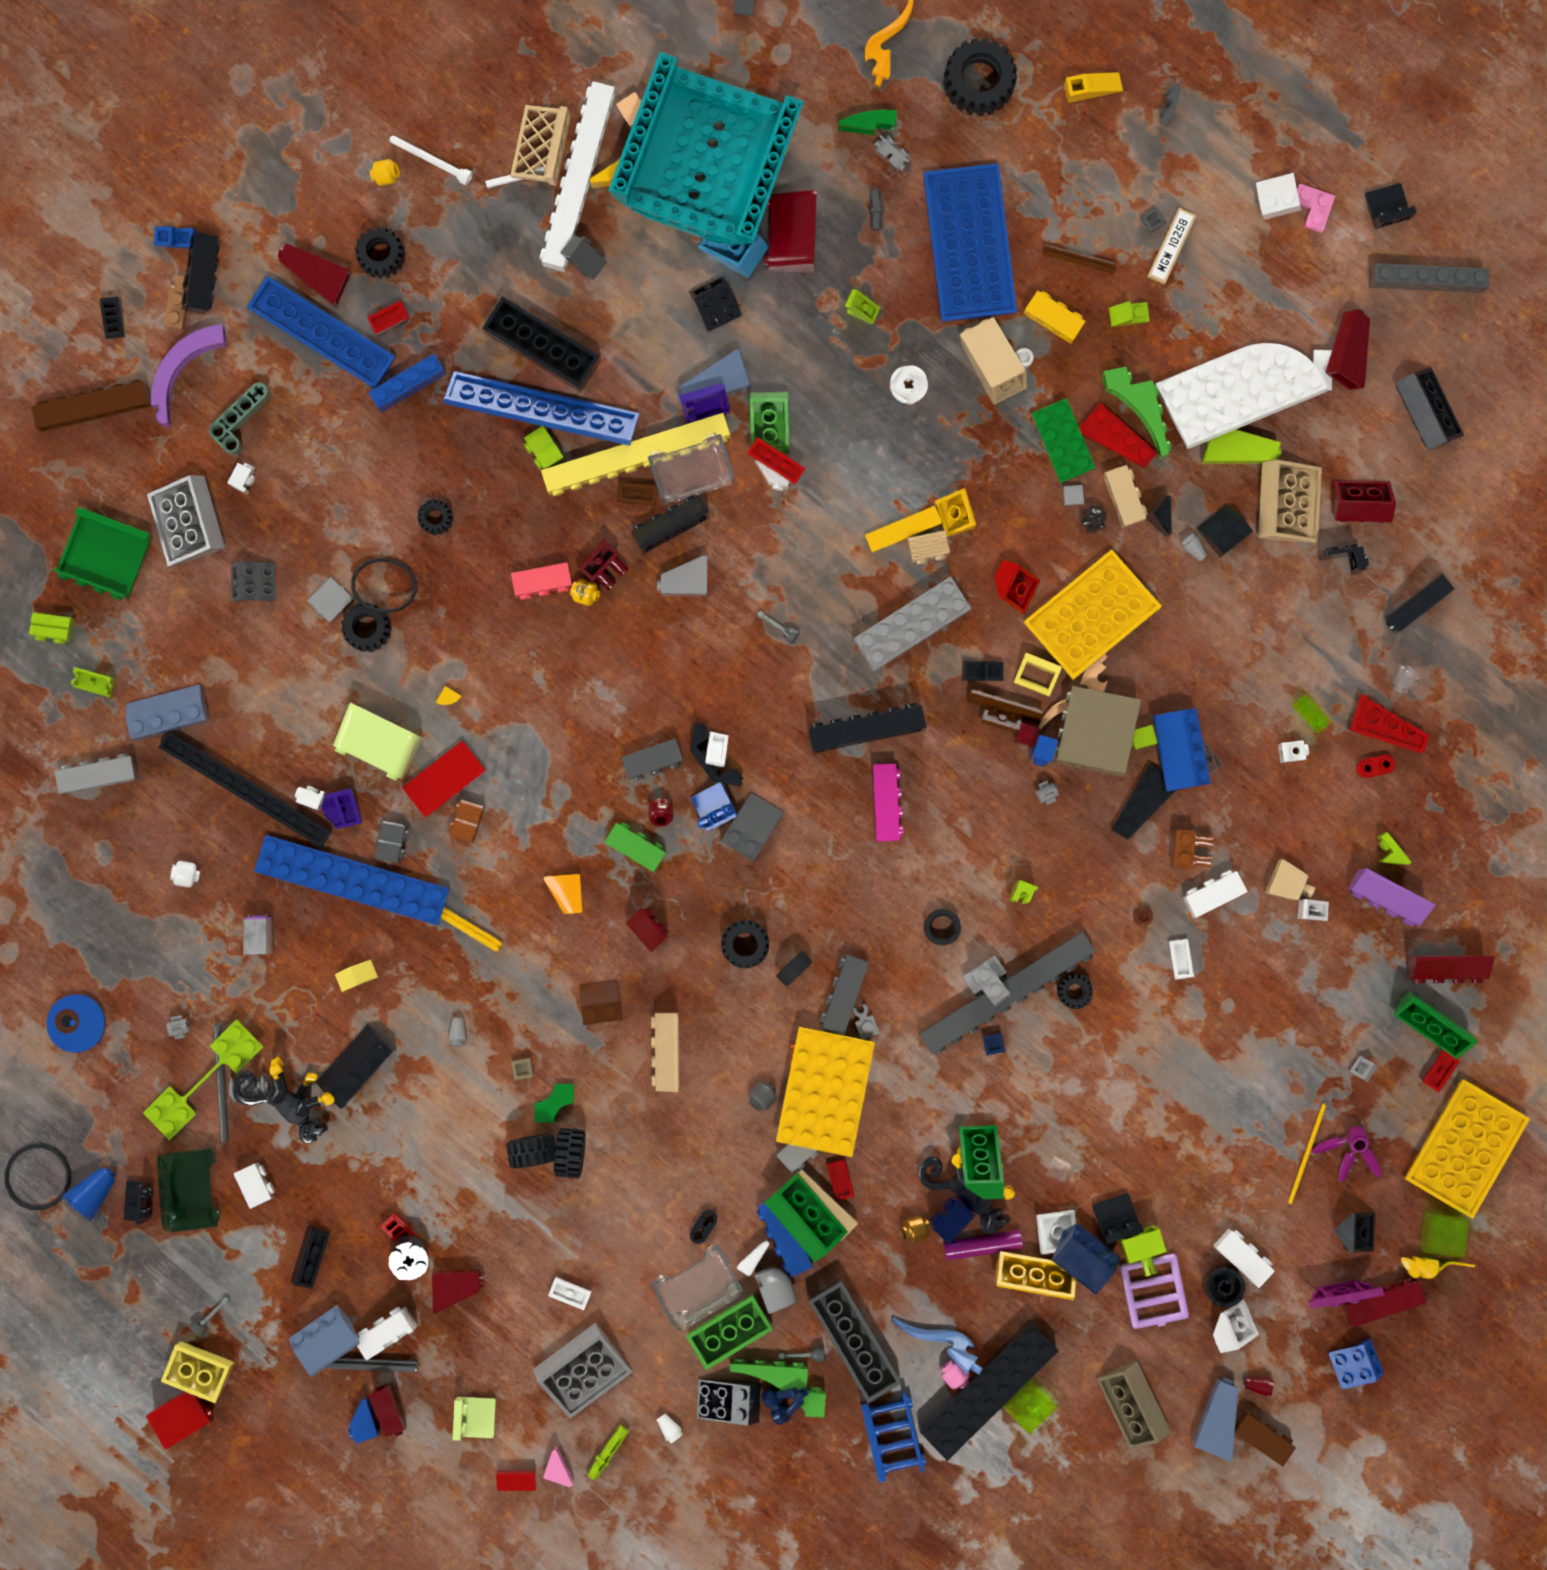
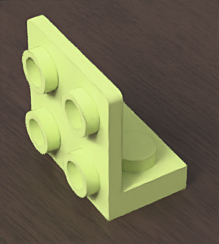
M457 1397L454 1401L453 1440L460 1441L462 1437L493 1438L496 1399Z

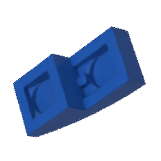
M173 226L155 227L154 246L189 249L191 235L196 232V229L174 228Z

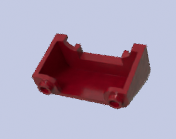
M817 190L771 194L767 204V209H770L769 254L765 253V265H768V271L814 272Z

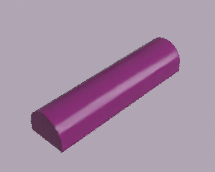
M1020 1230L943 1241L946 1261L1000 1253V1251L1008 1252L1023 1249Z

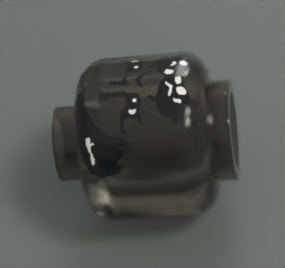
M1089 505V507L1084 508L1080 523L1082 527L1086 528L1085 532L1097 534V531L1105 528L1107 513L1104 511V507Z

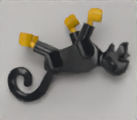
M278 1056L271 1061L270 1074L274 1077L272 1080L274 1086L267 1090V1094L255 1097L244 1096L240 1091V1085L244 1080H249L250 1084L245 1087V1091L248 1093L252 1092L257 1085L256 1076L246 1071L236 1077L233 1084V1094L237 1101L250 1106L265 1102L274 1106L288 1122L299 1126V1139L303 1143L308 1144L317 1141V1136H321V1134L328 1130L327 1124H318L320 1122L319 1117L309 1118L310 1108L320 1105L322 1101L326 1106L334 1102V1097L329 1092L324 1093L321 1097L315 1096L306 1099V1094L310 1089L308 1085L309 1083H316L317 1073L308 1072L305 1082L301 1083L295 1094L287 1090L286 1080L281 1068L284 1064Z
M960 1147L952 1157V1163L956 1166V1174L950 1181L935 1182L926 1175V1169L931 1164L935 1166V1169L930 1173L931 1177H937L942 1172L943 1164L939 1158L930 1156L921 1163L919 1167L921 1183L931 1190L950 1189L956 1193L970 1211L981 1216L980 1227L983 1232L987 1234L996 1233L1000 1227L1003 1228L1004 1225L1010 1222L1011 1217L1009 1215L1001 1214L1003 1208L992 1207L994 1199H982L964 1186ZM1011 1186L1004 1187L1005 1199L1013 1198L1015 1195Z

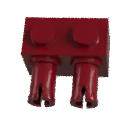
M604 539L577 566L592 582L597 580L607 591L612 588L608 585V582L612 586L616 583L604 572L607 566H610L620 577L625 574L621 571V568L625 572L629 570V567L617 558L619 553Z

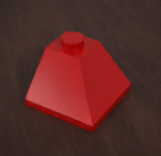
M1002 560L995 575L999 598L1024 614L1039 585L1040 579L1019 564Z

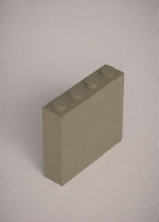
M1073 686L1072 691H1068L1066 703H1069L1068 710H1064L1062 715V721H1065L1064 728L1059 729L1058 739L1061 740L1060 747L1057 746L1054 753V758H1057V764L1125 778L1141 700Z

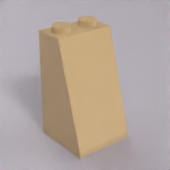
M994 317L989 320L985 319L979 325L967 328L960 334L961 344L993 405L1027 388L1026 370Z

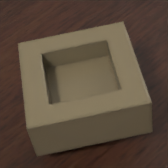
M531 1058L511 1061L514 1081L534 1077Z

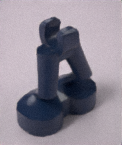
M770 1387L763 1391L761 1398L763 1404L770 1408L773 1421L777 1425H782L789 1422L791 1415L804 1404L803 1399L809 1393L806 1388L797 1390L793 1387L778 1391L776 1388ZM792 1398L793 1402L788 1407L784 1402L782 1403V1399Z

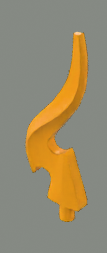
M909 0L903 13L889 26L870 37L866 44L865 62L867 63L869 59L876 61L872 75L876 77L874 85L877 87H881L883 79L889 81L891 51L890 49L883 50L881 45L906 25L912 13L914 0Z

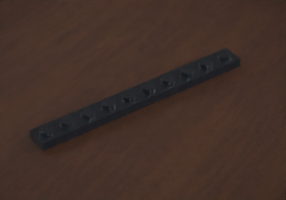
M168 731L159 745L160 749L320 848H323L332 831L172 732Z

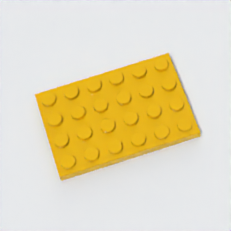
M1110 550L1026 619L1024 624L1071 679L1074 680L1161 609L1162 606L1115 552Z
M799 1027L776 1142L848 1157L853 1156L875 1042Z
M1461 1079L1404 1179L1473 1219L1530 1118L1466 1080Z

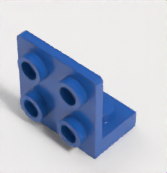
M1371 1337L1363 1339L1358 1345L1334 1350L1329 1353L1342 1389L1377 1382L1384 1375Z

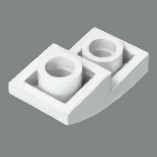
M1314 350L1313 364L1320 372L1328 390H1332V378L1325 373L1332 350Z

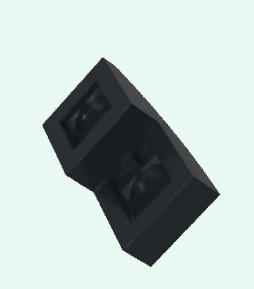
M963 661L962 681H1003L1004 662Z

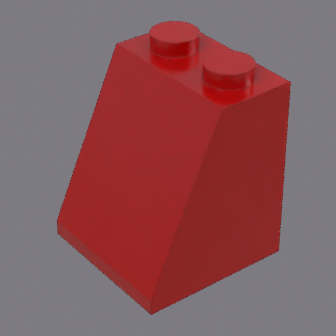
M184 1391L155 1408L146 1415V1418L164 1450L209 1424L214 1420V1413L211 1407L205 1404L203 1398Z

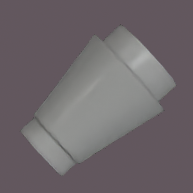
M1191 532L1182 539V548L1199 561L1208 555L1197 535Z
M452 1018L448 1036L449 1046H465L467 1038L463 1018Z

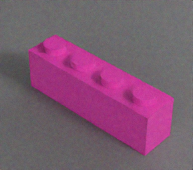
M896 764L872 765L876 842L900 841V837H903V825H899V818H902V806H898V798H901V787H897V779H900V768H896Z

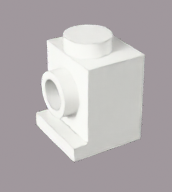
M237 463L227 483L248 495L250 491L247 490V487H250L255 480V473L253 472L255 468L247 463H244V465Z
M1304 740L1278 744L1280 763L1306 760V756L1309 755V748L1307 744H1304ZM1294 747L1298 749L1297 755L1292 751Z
M307 786V789L298 787L295 798H297V803L321 811V805L327 793L320 791L318 794V789Z

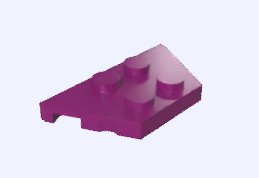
M1351 1280L1318 1286L1315 1290L1316 1292L1312 1294V1299L1308 1302L1310 1309L1325 1306L1338 1307L1346 1302L1359 1303L1362 1299L1384 1296L1383 1287L1372 1289V1284Z

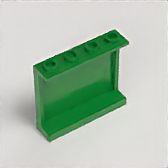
M77 506L75 514L78 515L58 567L57 569L53 568L52 571L58 573L57 577L68 581L71 578L76 580L75 584L86 588L87 585L93 586V591L104 594L106 591L111 593L110 597L122 601V598L129 600L153 536L145 531Z

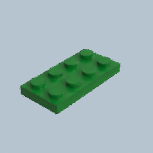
M1067 398L1031 413L1061 484L1096 469Z

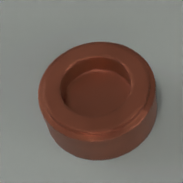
M1139 907L1134 911L1133 919L1136 924L1146 926L1152 922L1153 913L1147 907Z

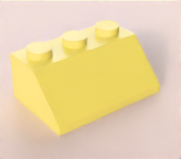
M180 1341L174 1347L161 1382L216 1403L235 1362Z

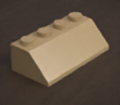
M679 1012L655 1013V1017H651V1028L655 1029V1036L651 1038L652 1048H655V1056H652V1067H655V1075H652V1087H656V1091L679 1092Z

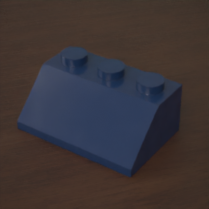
M1076 1223L1063 1231L1052 1261L1096 1295L1116 1272L1121 1257Z

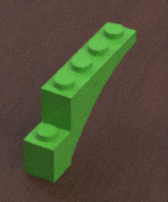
M1127 367L1104 371L1102 379L1105 392L1116 396L1139 417L1154 442L1159 459L1167 458L1169 452H1171V445L1169 440L1166 441L1165 437L1167 427L1161 419L1163 410L1161 403L1158 404L1157 396H1159L1157 385H1154L1153 380L1130 385L1132 383V375L1130 371H1127Z
M734 1358V1361H730V1372L758 1377L781 1390L793 1387L797 1390L807 1389L808 1366H804L802 1362H793L792 1365H787L784 1361L765 1363V1360L762 1359L746 1362L744 1358ZM810 1387V1390L807 1389L809 1394L804 1397V1404L801 1408L807 1417L824 1418L826 1391H822L821 1387Z

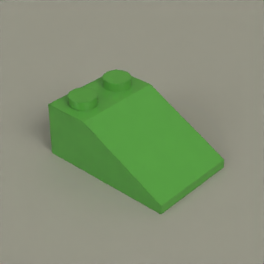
M789 392L750 393L751 446L758 437L781 453L790 454Z

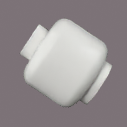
M178 861L176 865L173 864L170 880H173L176 886L190 888L194 882H198L200 871L196 870L194 863Z

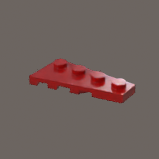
M1102 403L1097 406L1079 427L1082 435L1089 438V440L1122 455L1125 459L1143 468L1157 455V452Z
M1360 694L1349 731L1424 754L1429 738L1428 734L1403 721L1397 715L1390 713L1363 694Z

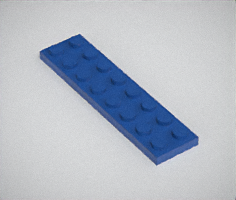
M269 276L265 278L247 306L253 313L374 389L378 387L396 359L388 351Z

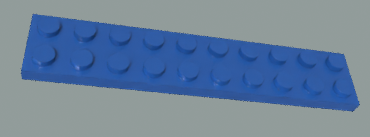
M455 371L444 397V404L629 446L631 445L639 418V413Z
M265 835L254 871L438 926L450 891L446 887Z

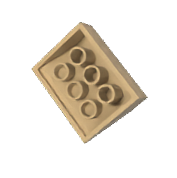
M1282 460L1262 462L1258 538L1275 541L1318 543L1322 467Z

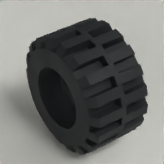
M376 226L372 231L370 228L367 229L368 233H362L360 235L361 240L357 239V246H355V256L361 268L373 278L377 276L378 279H382V276H385L387 279L390 278L392 273L396 275V270H401V263L405 262V250L397 234L395 235L394 231L391 229L388 231L386 227L379 229ZM376 245H388L391 251L385 260L377 262L370 259V252Z
M365 602L367 605H369V606H371V607H374V608H376V609H381L380 607L376 606V605L373 604V603L369 604V603ZM360 603L355 604V607H350L348 613H344L343 616L345 618L341 620V632L344 635V639L353 648L361 652H374L376 649H381L382 645L387 644V639L391 637L390 631H392V626H390L391 621L386 613H376L364 608ZM364 617H372L377 622L376 632L369 638H361L356 632L357 623Z
M749 920L737 921L725 930L721 940V949L727 961L735 967L752 968L759 965L767 956L769 938L766 931L759 924ZM749 933L755 937L757 947L751 955L742 956L736 952L734 940L739 934Z
M560 1128L558 1131L554 1155L555 1176L580 1178L586 1144L584 1130Z
M535 1135L507 1142L506 1149L509 1167L517 1169L553 1162L555 1155L554 1135Z

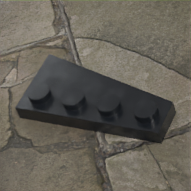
M1151 764L1147 766L1111 831L1128 840L1176 791L1166 792L1163 771Z

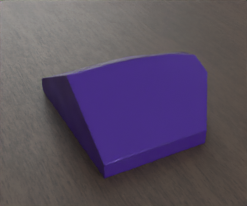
M351 788L325 795L321 806L325 817L336 829L362 823L358 800Z

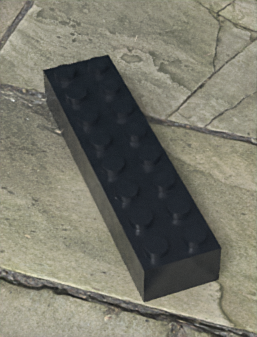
M1028 1320L982 1366L983 1370L980 1374H973L968 1379L969 1383L964 1388H959L919 1428L920 1433L948 1461L1059 1350Z

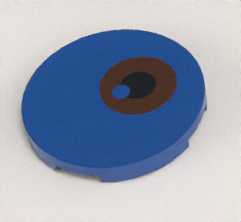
M69 995L58 1000L50 1009L46 1023L47 1032L52 1042L60 1049L72 1053L84 1052L94 1047L102 1039L106 1029V1017L94 999L85 995Z

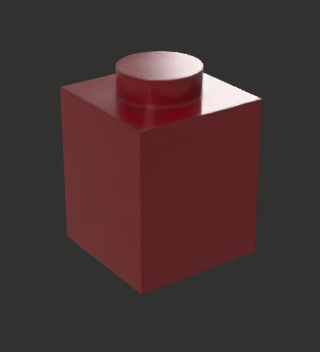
M1021 723L1014 743L1033 749L1040 728Z

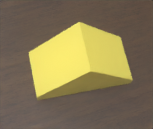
M372 960L351 966L335 974L342 992L378 978Z

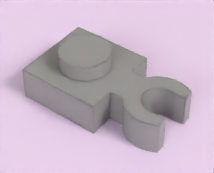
M862 1004L864 1008L863 1013H858L856 1008H853V1013L860 1019L855 1024L861 1039L864 1040L880 1032L873 1015L867 1017L868 1008L865 1004Z

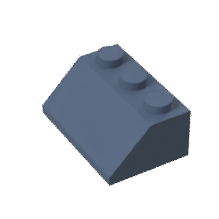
M337 1305L289 1338L295 1355L311 1377L360 1344L349 1316Z

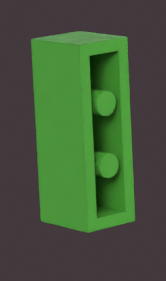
M624 822L621 825L616 823L605 843L655 873L666 855V852L663 851L665 847L656 842L652 845L647 841V836L640 832L637 835L630 831L632 827Z

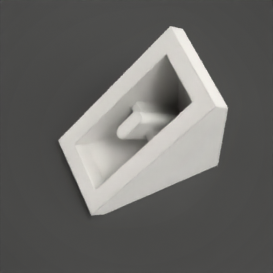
M1308 899L1298 900L1297 919L1328 921L1329 902Z

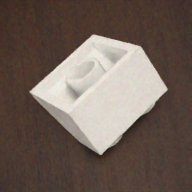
M1294 173L1256 183L1264 220L1301 210Z

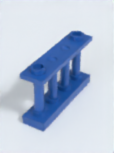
M905 1391L902 1392L903 1400L879 1406H869L867 1401L860 1402L879 1482L887 1481L885 1475L891 1471L919 1465L921 1472H925L923 1466L927 1465L924 1453L920 1454L910 1412L913 1404L911 1396H907ZM905 1407L908 1419L880 1426L877 1424L873 1425L872 1417H875V1414ZM910 1426L912 1438L882 1445V1443L878 1444L876 1437L880 1436L881 1433ZM911 1446L915 1447L917 1455L915 1458L890 1464L882 1463L881 1456L886 1452Z

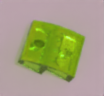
M1031 1379L1003 1406L1029 1435L1058 1408Z

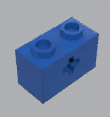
M1039 735L1029 760H1033L1034 765L1041 767L1052 763L1058 740Z

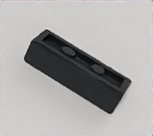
M307 1226L291 1277V1283L296 1286L313 1289L330 1232Z

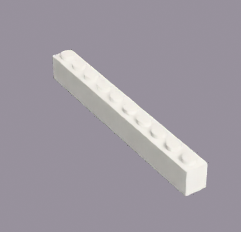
M593 81L591 87L588 86L587 103L586 105L583 104L580 114L583 116L582 121L577 123L575 133L578 135L576 141H572L570 148L572 156L571 159H567L565 166L567 170L566 177L563 176L560 183L562 188L561 195L558 194L556 197L555 205L557 209L555 213L552 212L550 218L551 230H547L545 236L547 244L540 253V260H542L544 267L562 272L566 270L568 260L560 252L573 235H576L590 186L589 179L593 175L616 94L615 87Z

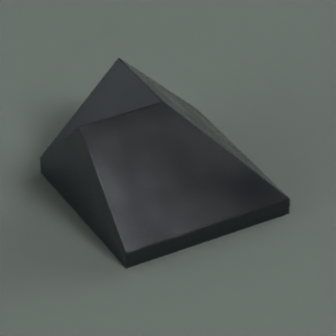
M1375 1212L1351 1213L1334 1230L1343 1242L1344 1250L1350 1253L1374 1251Z

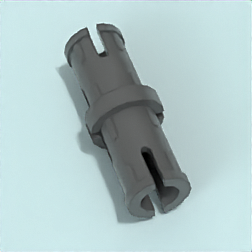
M870 191L871 208H869V213L871 214V230L880 231L883 230L882 217L884 213V208H882V191Z

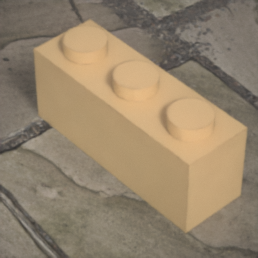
M1127 465L1105 472L1103 478L1122 529L1144 522L1147 510L1145 505L1140 503L1139 498L1141 494L1139 488L1134 486L1132 470L1128 469Z

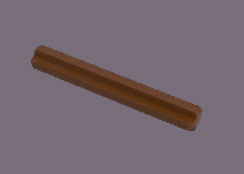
M1045 244L1043 249V255L1109 273H1114L1117 264L1115 262Z

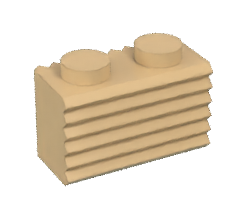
M946 531L907 539L912 563L916 562L917 565L928 563V560L935 558V561L944 560L950 554Z

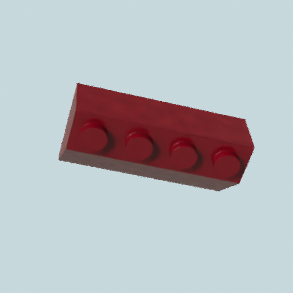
M1407 956L1408 979L1414 980V983H1426V980L1433 979V983H1445V979H1452V983H1464V979H1471V983H1483V979H1490L1494 956Z

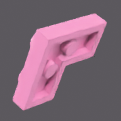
M1299 184L1297 191L1300 205L1310 209L1304 227L1322 233L1335 196Z

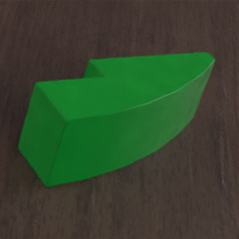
M872 110L849 116L838 122V131L875 136L876 129L895 131L898 110Z

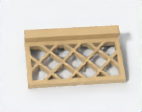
M525 105L510 175L512 178L548 182L549 185L557 186L571 120V113L568 107L560 106V109ZM530 111L538 112L540 115L532 122L528 119ZM550 114H557L556 120L548 124L545 117ZM543 120L547 126L538 132L534 125ZM532 127L536 134L527 140L524 136L525 132ZM551 130L553 133L552 138L545 142L541 135ZM539 137L543 144L534 150L530 143ZM528 145L532 152L523 157L521 149ZM546 147L549 153L541 160L537 153ZM536 155L539 162L530 167L526 161ZM523 163L529 168L524 173H517V168ZM543 165L545 168L544 176L536 175L534 170Z

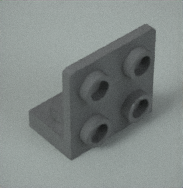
M246 561L232 563L231 602H241L244 600L275 601V564Z

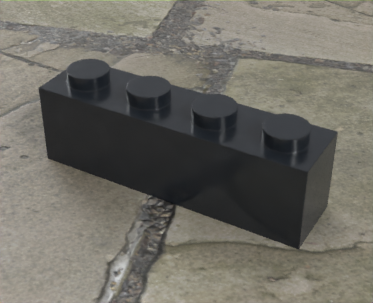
M194 232L191 235L182 310L205 314L212 308L213 299L210 297L211 291L215 287L213 273L216 272L218 264L215 258L220 249L218 236L201 232Z

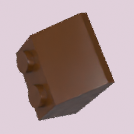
M618 981L579 987L583 1025L623 1020Z

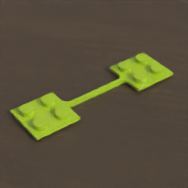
M237 1019L210 1045L219 1056V1062L185 1096L178 1095L169 1086L143 1112L169 1141L197 1114L187 1104V1098L221 1064H227L237 1074L263 1048L258 1040Z

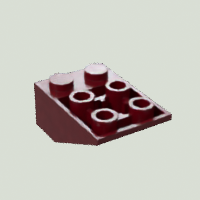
M640 908L626 924L647 949L653 952L669 938L667 935L669 931L662 923L657 924L655 922L656 916L650 909Z

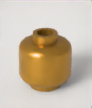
M919 1215L904 1220L900 1227L903 1239L912 1244L928 1238V1231L931 1230L928 1220H924Z

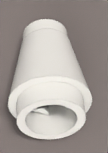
M666 1413L656 1420L666 1441H669L671 1444L683 1435L682 1429Z

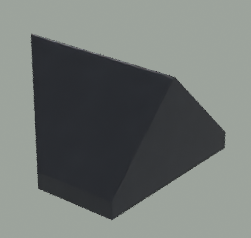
M1167 496L1146 517L1165 537H1169L1172 534L1171 496Z

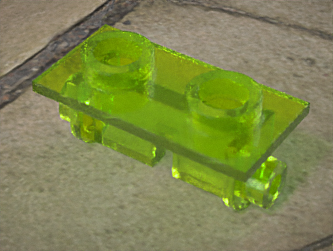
M1306 693L1291 705L1316 734L1325 729L1331 722Z

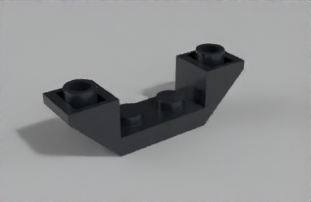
M696 722L693 728L690 748L692 755L713 783L722 782L725 785L742 786L741 780L744 778L738 770L733 771L731 768L719 777L717 774L720 771L717 767L705 763L706 752L703 748L698 749L697 747L709 739L707 735L709 730L703 723L700 725Z

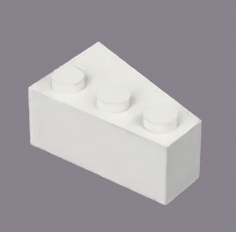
M399 1306L389 1312L391 1316L385 1320L381 1317L373 1323V1328L370 1330L364 1328L357 1333L360 1342L357 1347L366 1361L392 1343L400 1340L406 1334L413 1332L418 1326L406 1306L402 1309Z

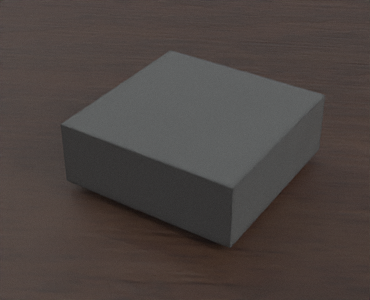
M1157 207L1140 217L1141 222L1150 234L1167 223Z

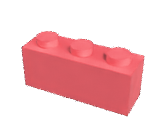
M568 563L511 573L516 598H520V600L531 599V595L539 594L540 597L548 596L550 592L557 590L558 593L568 592L569 588L572 587Z

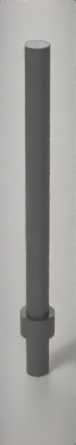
M221 1025L214 1026L215 1041L222 1034ZM215 1053L217 1064L219 1062V1056ZM221 1064L216 1069L221 1142H228L224 1064Z

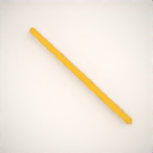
M1325 1103L1321 1106L1288 1200L1289 1205L1293 1203L1326 1109Z

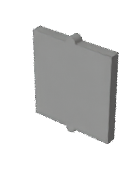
M330 577L307 601L317 610L318 614L323 615L331 623L349 605L353 598L344 590L343 586H340Z

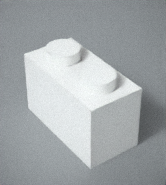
M259 1162L234 1173L250 1209L274 1198L273 1193H275L271 1182H267L265 1177L267 1173L264 1166L259 1165Z

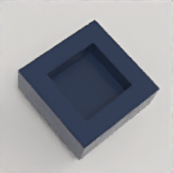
M1002 1033L982 1036L986 1056L1006 1052Z

